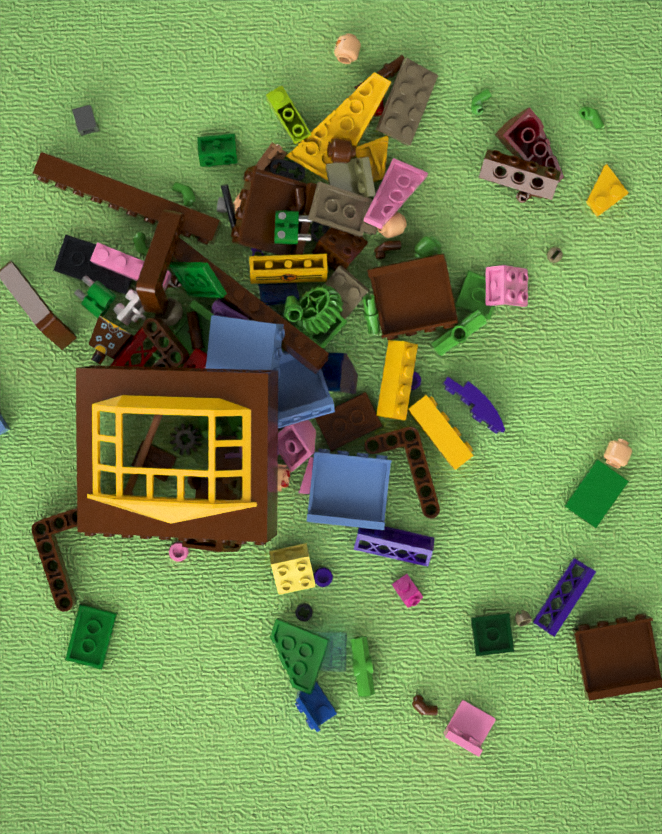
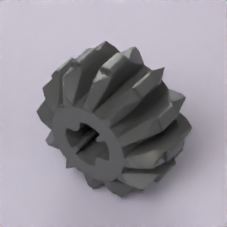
M182 423V430L178 427L174 428L177 435L170 433L171 437H175V440H171L170 444H177L173 448L174 451L181 448L180 455H183L186 449V453L189 456L191 455L190 448L197 452L198 449L194 445H202L201 442L196 441L202 438V435H195L199 431L198 428L191 431L192 424H189L186 430L185 424ZM185 434H188V438L191 439L190 443L186 442L187 445H184V441L181 440L182 436L186 437Z

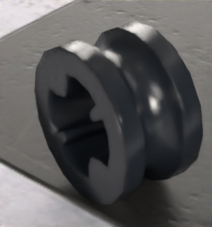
M302 603L296 608L295 614L297 619L304 622L310 620L313 610L309 604ZM300 608L309 609L310 614L307 613V617L299 615L298 611L301 612Z

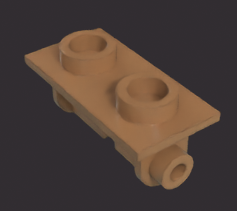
M272 142L255 166H257V169L270 172V163L276 159L283 160L288 153L279 144ZM278 163L276 166H273V168L277 169L280 163Z

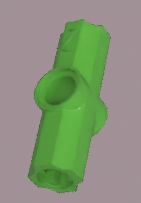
M476 309L459 323H456L455 327L450 328L432 341L431 344L441 357L460 342H464L468 336L484 326L487 321L479 310ZM458 328L464 330V334L461 337L454 336V331Z
M367 636L350 638L353 654L352 664L357 681L359 697L374 695L373 667L371 656H369Z

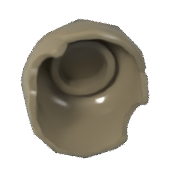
M168 298V307L165 315L155 314V318L162 319L168 327L175 325L182 318V304L176 299Z

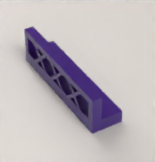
M384 526V530L358 527L353 550L428 567L433 553L435 538ZM360 540L369 542L370 544L366 546L359 544ZM385 545L389 549L383 550L378 546ZM400 549L406 550L407 553H406V554H400V553L398 552V550H400ZM423 554L427 555L426 559L418 558L416 555Z
M573 558L532 622L555 637L596 571ZM575 564L584 569L578 577L572 576L571 570ZM571 581V591L562 594L561 585L563 582ZM560 597L562 605L560 608L552 610V599ZM550 613L551 622L547 627L538 622L542 615Z

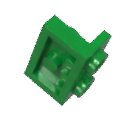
M235 133L197 137L198 157L201 167L238 163Z

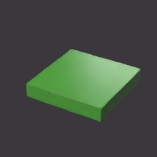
M468 270L456 299L455 307L470 313L478 309L485 319L490 320L495 306H486V277Z

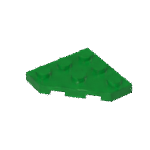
M277 618L270 635L272 643L275 644L278 650V656L290 677L289 681L292 687L310 695L313 692L330 639Z

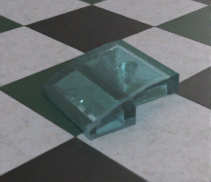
M311 631L330 639L320 671L345 672L347 632Z

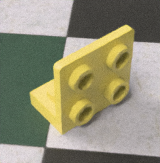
M307 543L269 551L278 594L316 586Z

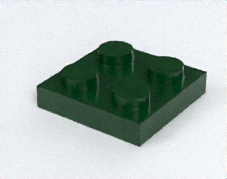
M509 612L470 617L475 656L514 652Z

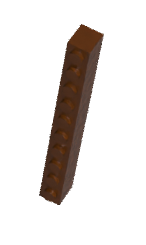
M43 152L40 153L33 174L38 177L37 180L44 184L51 182L55 184L54 187L66 191V188L73 191L72 194L81 198L84 195L91 197L90 201L101 205L104 202L109 204L108 207L115 211H119V209L125 210L127 215L137 218L138 215L144 218L143 221L152 225L155 222H159L164 209L184 213V224L180 235L186 238H190V236L198 238L197 241L204 245H208V243L214 244L221 226L219 219Z
M179 237L171 259L172 263H208L227 292L223 298L219 299L249 320L284 324L285 336L282 340L281 348L314 374L318 373L328 361V352Z

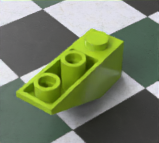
M282 85L266 94L269 106L294 144L311 135Z

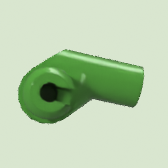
M488 89L472 98L471 112L474 115H481L484 111L483 102L492 97Z
M590 107L580 109L579 116L585 120L592 121L596 130L605 126L596 109Z
M175 182L172 190L183 195L185 206H193L196 197L192 188Z
M139 232L134 236L133 242L136 251L146 256L149 250L145 243L146 236L144 233Z

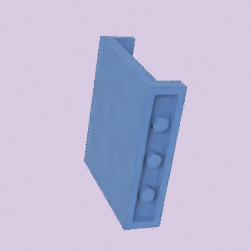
M212 315L206 368L278 370L279 379V361L283 353L281 343L285 336L284 324Z
M283 351L282 358L279 361L278 428L335 412L332 397H330L322 370L320 369L317 374H314L288 352Z
M318 449V452H314L307 522L384 530L392 460H387L388 456L376 455L375 459L368 458V454L365 453L349 456L347 451H338L337 454H330L328 449Z

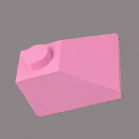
M309 420L286 426L278 433V451L291 472L314 454L316 430Z

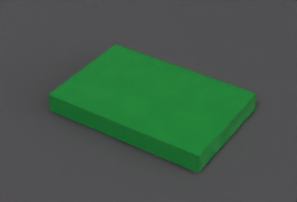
M173 262L170 265L172 272L188 296L223 298L227 294L208 263Z
M596 459L564 507L594 528H597L629 481Z
M79 604L65 660L102 670L118 613Z

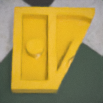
M388 135L356 147V158L369 157L373 182L382 180L385 176Z
M606 164L602 168L586 203L598 217L629 194V192Z

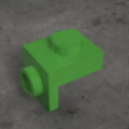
M197 416L204 439H209L208 416ZM216 416L217 438L219 434H222V429Z

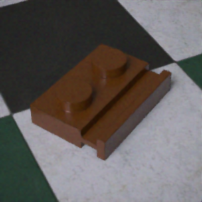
M144 440L141 442V444H140V446H139V449H138V451H137V453H136V455H135V457H134V460H133V462H132V464H131V466H133V467H134V465H135V463H136V460H137V458H138V455H139V453H140V450H141V448H142V445H143V443H144ZM151 444L142 467L172 469L178 456ZM154 475L155 478L166 482L169 476Z

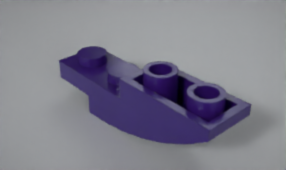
M449 377L444 380L442 384L445 386V391L451 395L456 393L461 397L460 401L468 406L470 404L474 405L469 411L473 414L471 417L479 423L485 422L489 425L487 428L495 434L505 431L498 412L477 387L469 381L462 387Z

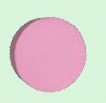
M182 542L172 544L169 549V555L174 561H183L189 554V549L182 547Z

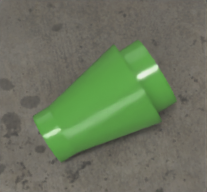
M288 296L286 298L284 316L289 321L296 322L301 319L303 309L295 296Z

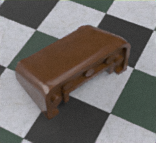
M188 476L190 488L196 490L195 499H209L208 477ZM242 476L216 477V500L242 499ZM191 538L189 541H182V547L215 552H237L242 544H235V541L216 543V540L208 539V542H197V539Z

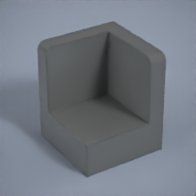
M91 105L72 109L76 126L81 136L100 131Z

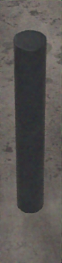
M225 184L221 185V190L231 229H233L237 219L235 218L229 186Z

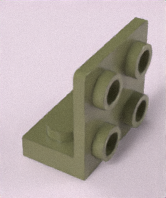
M369 157L353 158L347 164H326L329 185L364 197L376 196Z

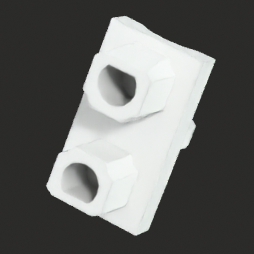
M130 289L125 296L130 301L125 307L119 303L113 309L117 314V318L126 326L131 321L136 322L139 318L146 319L143 315L145 311L137 292Z

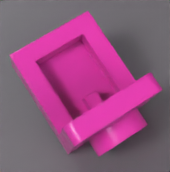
M408 574L391 584L407 608L417 605L423 598Z

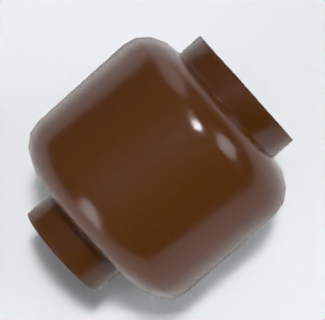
M334 137L331 142H328L327 157L333 163L347 164L351 161V157H355L356 146L352 145L350 138Z

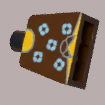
M99 316L89 341V345L96 349L91 360L101 365L106 355L115 359L134 335Z

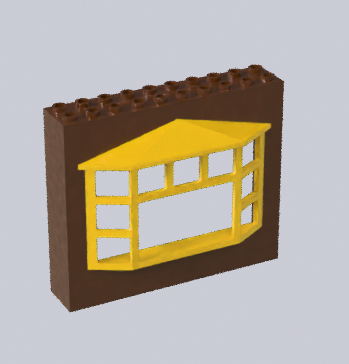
M102 365L76 368L77 532L84 533L85 536H95L96 533L103 534L104 537H113L115 534H118L122 538H132L133 535L140 536L141 539H151L154 536L159 537V540H170L173 537L178 538V541H189L191 538L197 539V542H208V539L216 540V543L235 541V544L254 542V545H266L267 542L277 536L278 370ZM100 411L116 414V436L100 434ZM123 413L208 416L209 469L124 467ZM216 416H242V439L216 440ZM100 441L116 444V466L100 463ZM242 446L241 470H216V447ZM101 470L116 473V495L101 493ZM123 473L146 474L147 496L123 495ZM154 475L177 476V498L154 497ZM185 476L208 477L209 499L185 498ZM242 476L241 500H216V477Z

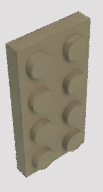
M405 58L376 130L407 146L411 145L438 75Z

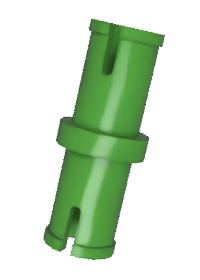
M365 295L362 297L365 310L363 315L367 321L368 333L372 334L373 331V334H377L380 332L375 296L371 295L370 298V295Z

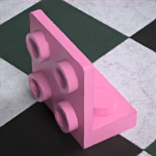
M506 265L486 267V306L512 305L527 307L528 270Z
M462 700L443 733L445 738L479 757L483 751L481 745L493 726L495 718L467 701Z

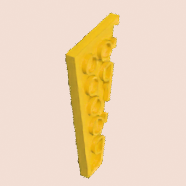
M374 72L336 110L326 117L311 132L309 137L302 140L286 157L328 181L326 164L333 163L327 157L328 142H331L334 137L350 138L352 145L357 147L392 82Z

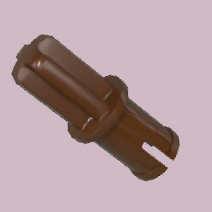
M188 312L189 331L187 333L190 335L192 350L196 348L203 349L204 345L201 334L203 330L200 329L197 312Z

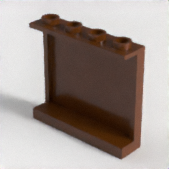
M255 165L248 167L244 173V188H242L239 196L241 200L240 207L237 208L235 214L237 219L236 225L231 232L232 243L274 255H303L306 241H298V244H275L276 210L289 211L290 206H295V189L303 188L305 205L301 215L309 216L317 184H306L257 169ZM299 222L298 234H307L310 222Z
M445 253L367 270L372 283L376 307L379 312L382 338L387 337V340L397 339L400 334L413 336L420 330H424L427 333L435 331V327L443 326L444 329L455 327V323H458Z
M643 613L634 615L635 618L633 619L620 617L616 618V622L608 623V620L597 622V625L594 626L582 624L578 625V629H573L585 697L589 701L662 688V678L651 626L652 617L646 616Z

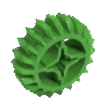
M326 284L323 286L318 285L316 288L312 287L309 292L306 291V294L301 296V300L298 301L303 309V315L300 320L296 321V324L302 331L309 334H318L320 331L324 332L327 327L330 328L332 323H336V318L340 317L339 313L343 311V302L340 294Z

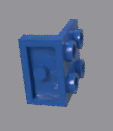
M317 681L312 694L309 695L302 691L297 692L295 703L300 713H305L306 722L310 729H315L316 732H319L321 724L337 714L336 710Z

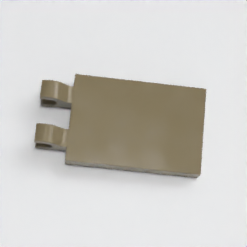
M323 182L317 183L308 220L359 237L363 236V232L368 235H376L377 227L364 222V217L371 205L372 199Z

